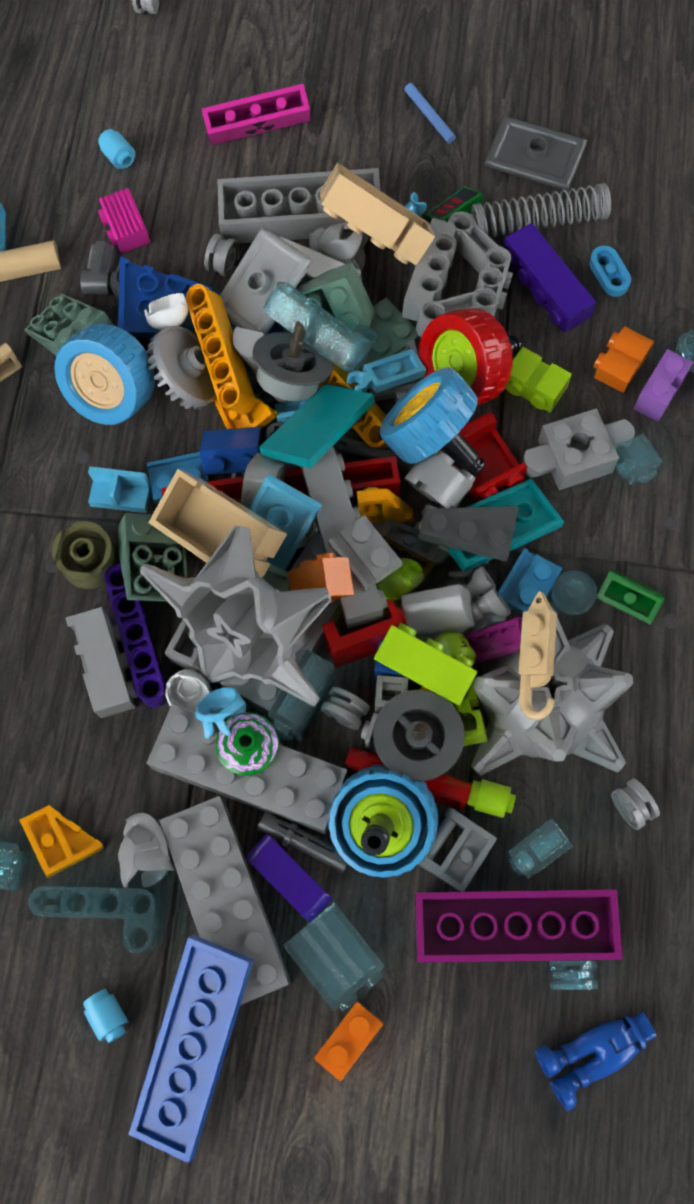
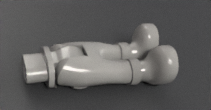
M483 567L474 571L472 580L468 585H462L470 590L471 601L476 596L484 594L478 601L471 603L473 623L484 618V614L493 613L500 618H505L511 614L508 605L495 590L496 585ZM468 628L458 629V630H453V631H447V632H456V633H461V634H462V633H463L464 631H466ZM444 632L415 638L426 643L428 638L435 640L437 636Z

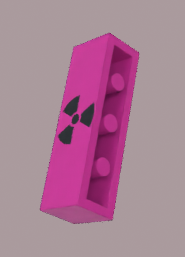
M304 83L202 108L211 146L310 121V107Z

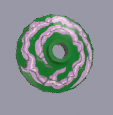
M241 713L225 722L231 731L230 735L227 736L219 730L216 736L215 749L219 761L227 770L241 776H253L265 771L274 762L279 751V737L275 727L267 718L256 713ZM243 737H250L252 743L248 747H242L240 745L241 739Z

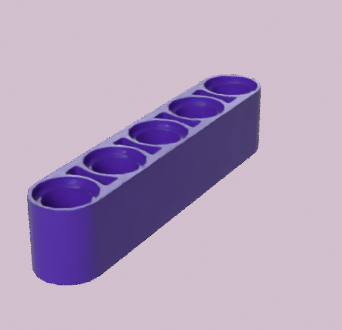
M121 564L113 565L105 573V583L135 689L146 705L153 708L160 707L167 702L165 696L166 679L143 601L127 600L125 585L115 586L116 581L122 578L123 575ZM135 604L131 612L123 613L126 605ZM135 631H143L140 639L130 640L131 635ZM143 658H151V663L148 667L138 668V664ZM153 685L160 687L159 692L155 696H146L149 687Z

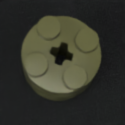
M79 521L71 524L72 527L58 533L52 545V557L57 568L76 587L82 589L105 587L106 571L109 567L119 564V553L107 532L96 523Z

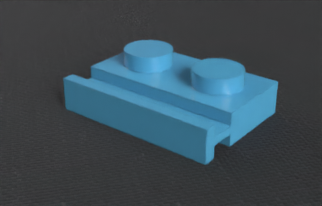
M200 452L147 463L155 505L159 504L162 499V488L169 486L177 469L196 475L206 482L209 481L208 474L204 473Z
M524 548L498 593L509 608L523 615V611H528L539 591L547 597L563 568L537 554L534 555L528 552V549Z

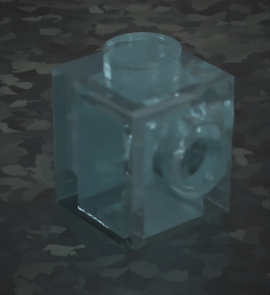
M644 433L620 445L616 450L619 456L616 464L617 471L623 479H627L630 486L639 481L644 484L657 475V469L663 462Z

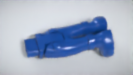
M640 1012L631 1018L625 1015L622 1019L601 1023L582 1033L570 1043L560 1046V1050H551L547 1046H541L535 1050V1054L547 1078H551L560 1073L567 1065L571 1066L578 1062V1060L595 1053L593 1059L572 1069V1072L549 1082L561 1105L568 1112L577 1106L576 1092L579 1087L584 1089L590 1083L606 1078L620 1070L640 1050L646 1049L645 1043L657 1036L646 1015Z

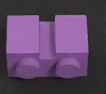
M667 349L641 391L633 409L659 422L673 396H675L693 362Z

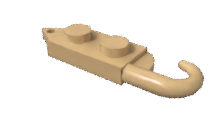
M540 591L537 593L528 611H523L518 672L521 675L520 709L531 720L546 718L554 706L553 698L548 699L546 706L542 710L537 711L532 706L533 689L546 685L554 672L557 612L552 610L545 594Z

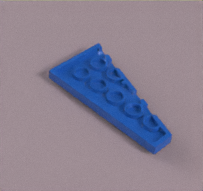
M120 257L118 327L127 331L133 337H154L161 330L152 328L147 323L144 310L147 309L149 314V303L176 293H183L186 299L189 288L201 283L174 274H162L154 271L153 267L147 265L141 267L130 263L129 259ZM202 284L203 286L207 287L208 289L212 290L218 295L221 294L220 292L214 291L213 287ZM189 312L185 322L180 327L196 334ZM278 317L267 334L285 332ZM230 322L231 327H232V330H233V333H234V330H235V328H236L237 326H235L234 324H232V323Z

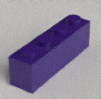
M532 223L504 239L503 248L507 249L511 255L509 266H512L520 282L524 286L527 285L531 290L537 304L546 309L554 325L559 326L565 333L592 317L596 301Z

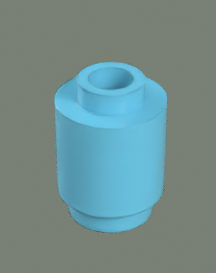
M113 129L105 130L98 140L100 150L117 169L129 167L135 158L134 148L118 131Z
M106 988L83 1002L86 1009L84 1015L99 1041L106 1039L108 1043H111L126 1033L124 1027L129 1021L114 994H109Z

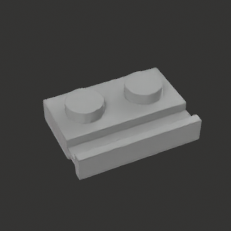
M365 515L340 531L339 535L328 540V545L338 557L349 558L351 574L365 592L373 584L379 583L402 566L400 558Z

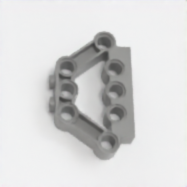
M461 211L455 212L451 215L448 222L432 218L430 226L435 238L414 269L404 298L402 311L403 318L417 321L416 332L420 337H422L424 330L434 318L454 310L476 308L484 310L495 317L497 308L503 309L507 293L502 292L503 288L509 289L513 275L512 272L508 271L511 262L509 251L498 246L476 224V220L471 214ZM455 250H457L479 273L476 289L471 293L440 300L442 289L446 285L449 268H451Z

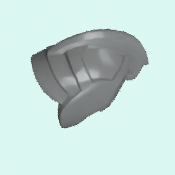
M339 222L327 228L321 226L315 231L310 232L309 242L312 250L344 264L353 262L356 269L363 270L366 260L363 247L369 239L368 234L363 231L361 234L350 230L347 226L348 222Z
M137 813L125 819L127 823L123 832L124 839L118 853L121 882L124 888H128L129 881L138 870L144 871L141 875L144 888L161 881L169 871H175L173 859L161 826L149 814Z

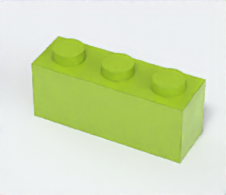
M402 623L399 624L398 628L391 625L374 660L460 706L478 672L471 668L474 662L458 653L455 658L443 653L445 646L428 638L426 643L415 638L417 631Z

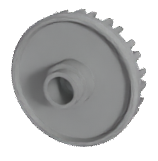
M168 326L150 339L152 342L148 344L149 349L146 351V353L152 355L147 360L152 364L149 366V370L158 368L159 373L154 376V379L160 380L158 387L166 383L168 384L170 390L165 394L170 395L171 401H175L180 397V406L184 405L185 409L193 406L194 410H200L217 399L200 343L195 333L180 326Z

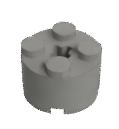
M437 451L430 457L415 463L404 479L429 500L436 503L439 502L441 504L439 507L456 508L473 486L472 483L476 478L462 468L460 470L454 466V460L442 451Z

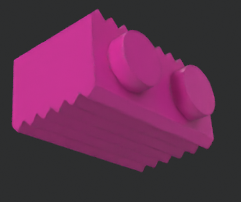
M129 188L114 194L111 193L109 196L105 195L104 198L100 197L99 201L102 209L97 211L103 226L109 224L110 230L106 232L112 246L117 245L122 254L151 243Z

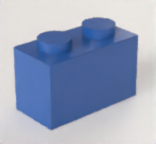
M261 427L204 431L199 450L204 473L245 472L247 465L256 453H261L259 448L263 444Z

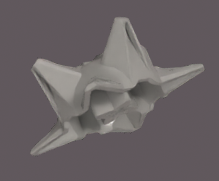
M234 526L196 578L177 576L148 564L141 566L140 573L175 609L177 617L183 618L190 629V639L198 649L202 676L208 681L215 683L232 676L243 680L254 678L262 680L264 684H273L312 706L317 704L320 698L297 665L295 654L305 643V636L303 634L305 630L332 601L326 587L283 592L273 588L264 578L259 577L255 570L250 529L243 526Z
M557 617L553 676H551L550 681L546 685L534 688L532 693V706L537 711L542 710L546 706L549 698L554 699L551 713L541 720L529 719L520 709L521 675L518 674L520 652L480 664L484 675L476 677L473 680V686L489 723L486 728L488 742L480 743L471 768L481 776L521 755L551 761H564L566 755L574 754L618 773L624 767L626 761L604 723L603 716L605 710L633 685V676L629 673L601 667L614 633L613 629L604 623L567 640Z

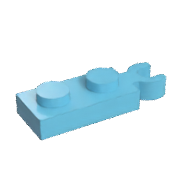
M410 349L363 365L362 372L353 371L348 374L347 384L359 383V385L355 386L354 390L366 392L368 388H372L376 394L424 377L426 368L415 351Z

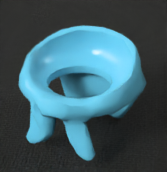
M232 687L216 689L203 697L196 706L195 715L203 723L204 737L209 738L213 735V722L217 724V727L223 734L230 735L231 731L225 722L235 715L246 713V702L242 699L238 690Z

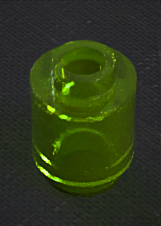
M402 558V566L381 580L379 588L380 590L383 589L387 599H392L393 601L401 599V595L409 594L422 583V568L416 561Z

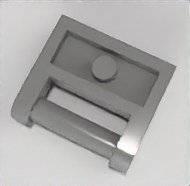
M448 807L443 814L445 818L437 829L436 838L429 853L418 865L458 892H464L497 838L456 810ZM455 825L464 829L442 865L439 866L433 859Z

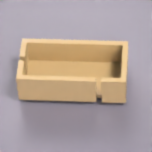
M338 162L320 190L321 205L324 206L323 211L335 219L338 216L348 221L347 226L358 234H361L362 231L372 237L370 241L379 248L385 249V247L393 249L395 251L393 255L404 264H408L410 261L417 265L435 238L433 230L427 221Z
M177 469L149 521V524L206 563L234 526L249 528L252 538L255 570L259 577L262 578L270 566V563L266 561L267 558L275 557L287 536V533L225 493L217 490V488L200 477Z

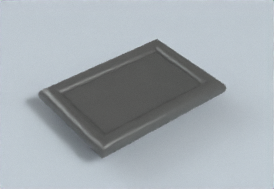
M504 116L484 167L569 191L588 140Z

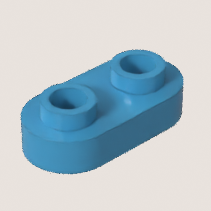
M610 246L595 248L591 254L589 266L603 291L613 297L624 295L629 289L631 275L618 253Z

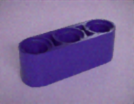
M268 834L244 856L309 923L333 900Z

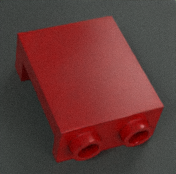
M492 412L466 424L460 431V434L478 452L479 457L485 460L483 470L474 476L476 479L472 483L473 486L467 492L474 504L499 493L507 487L511 488L522 483L527 471L526 464L524 462L518 463L495 429L497 420Z
M388 600L386 620L342 637L339 636L334 620L322 624L324 642L335 669L376 654L379 641L384 640L391 625L398 628L400 623H407L401 606L395 607L393 600Z

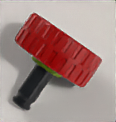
M467 308L444 313L434 318L428 324L420 340L419 359L426 368L423 379L439 369L452 368L476 394L478 399L477 406L497 398L506 388L512 372L513 358L521 350V342L516 336H508L501 323L484 310Z

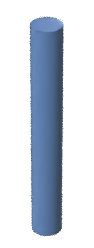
M413 83L407 84L404 89L405 92L448 144L452 143L456 139L455 134Z

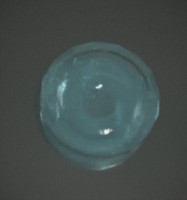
M549 961V970L553 972V979L550 980V988L552 990L598 989V980L594 979V971L597 970L596 961ZM566 966H580V970H566Z

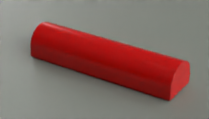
M351 746L345 762V769L348 770V776H351L364 767L368 768L375 764H384L378 754ZM445 774L424 781L434 796V802L465 810L472 788L471 782Z

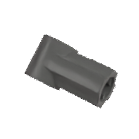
M96 241L95 244L91 245L87 269L82 270L80 278L83 294L111 296L113 293L109 285V279L113 270L116 250L114 246L106 241Z

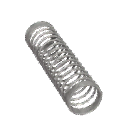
M601 183L596 184L594 188L590 185L586 189L579 187L577 191L574 188H571L569 192L563 189L560 194L557 191H554L552 195L546 192L543 197L540 194H537L535 198L529 195L526 200L520 196L518 201L515 198H511L509 203L505 199L501 201V204L495 200L492 206L489 202H486L484 207L480 203H476V205L473 204L471 215L475 218L476 224L488 235L485 215L486 205H488L491 211L492 234L496 237L497 226L494 215V205L496 203L499 208L500 231L504 236L503 202L508 207L509 232L513 234L514 222L510 208L512 200L516 204L517 229L520 230L522 229V217L519 202L521 199L524 201L525 226L531 223L527 203L529 198L532 199L533 223L538 230L540 224L536 204L538 196L542 201V225L546 229L548 226V214L544 201L546 195L550 198V222L555 227L557 218L553 201L554 194L558 195V219L561 226L565 224V210L561 198L563 192L567 195L566 215L570 225L574 219L573 205L570 198L571 191L575 193V218L579 224L582 221V206L578 195L580 189L584 192L583 214L587 222L590 220L591 211L593 219L596 221L598 218L600 220L609 218L611 213V194L607 184ZM588 188H591L592 190L591 208L589 197L587 195ZM585 198L588 206V219L586 216ZM577 200L579 204V219L577 214ZM560 204H561V208H562V220H561V213H560ZM569 204L571 210V221L569 217ZM552 208H553V214H554V223H553V218H552Z

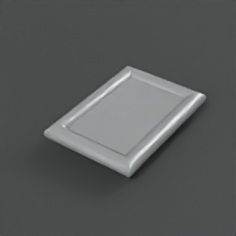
M262 226L220 294L229 321L237 327L262 332L267 335L313 259Z

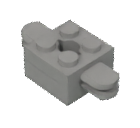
M597 408L543 425L538 439L539 446L525 451L523 462L527 466L526 474L530 477H538L551 472L558 490L611 474L619 460L616 451L628 448L632 443L635 435L634 426L626 419L604 425Z

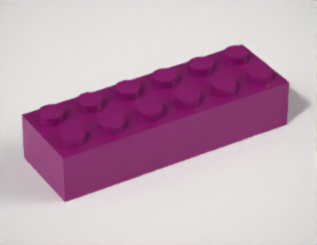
M617 889L415 893L417 963L623 960Z

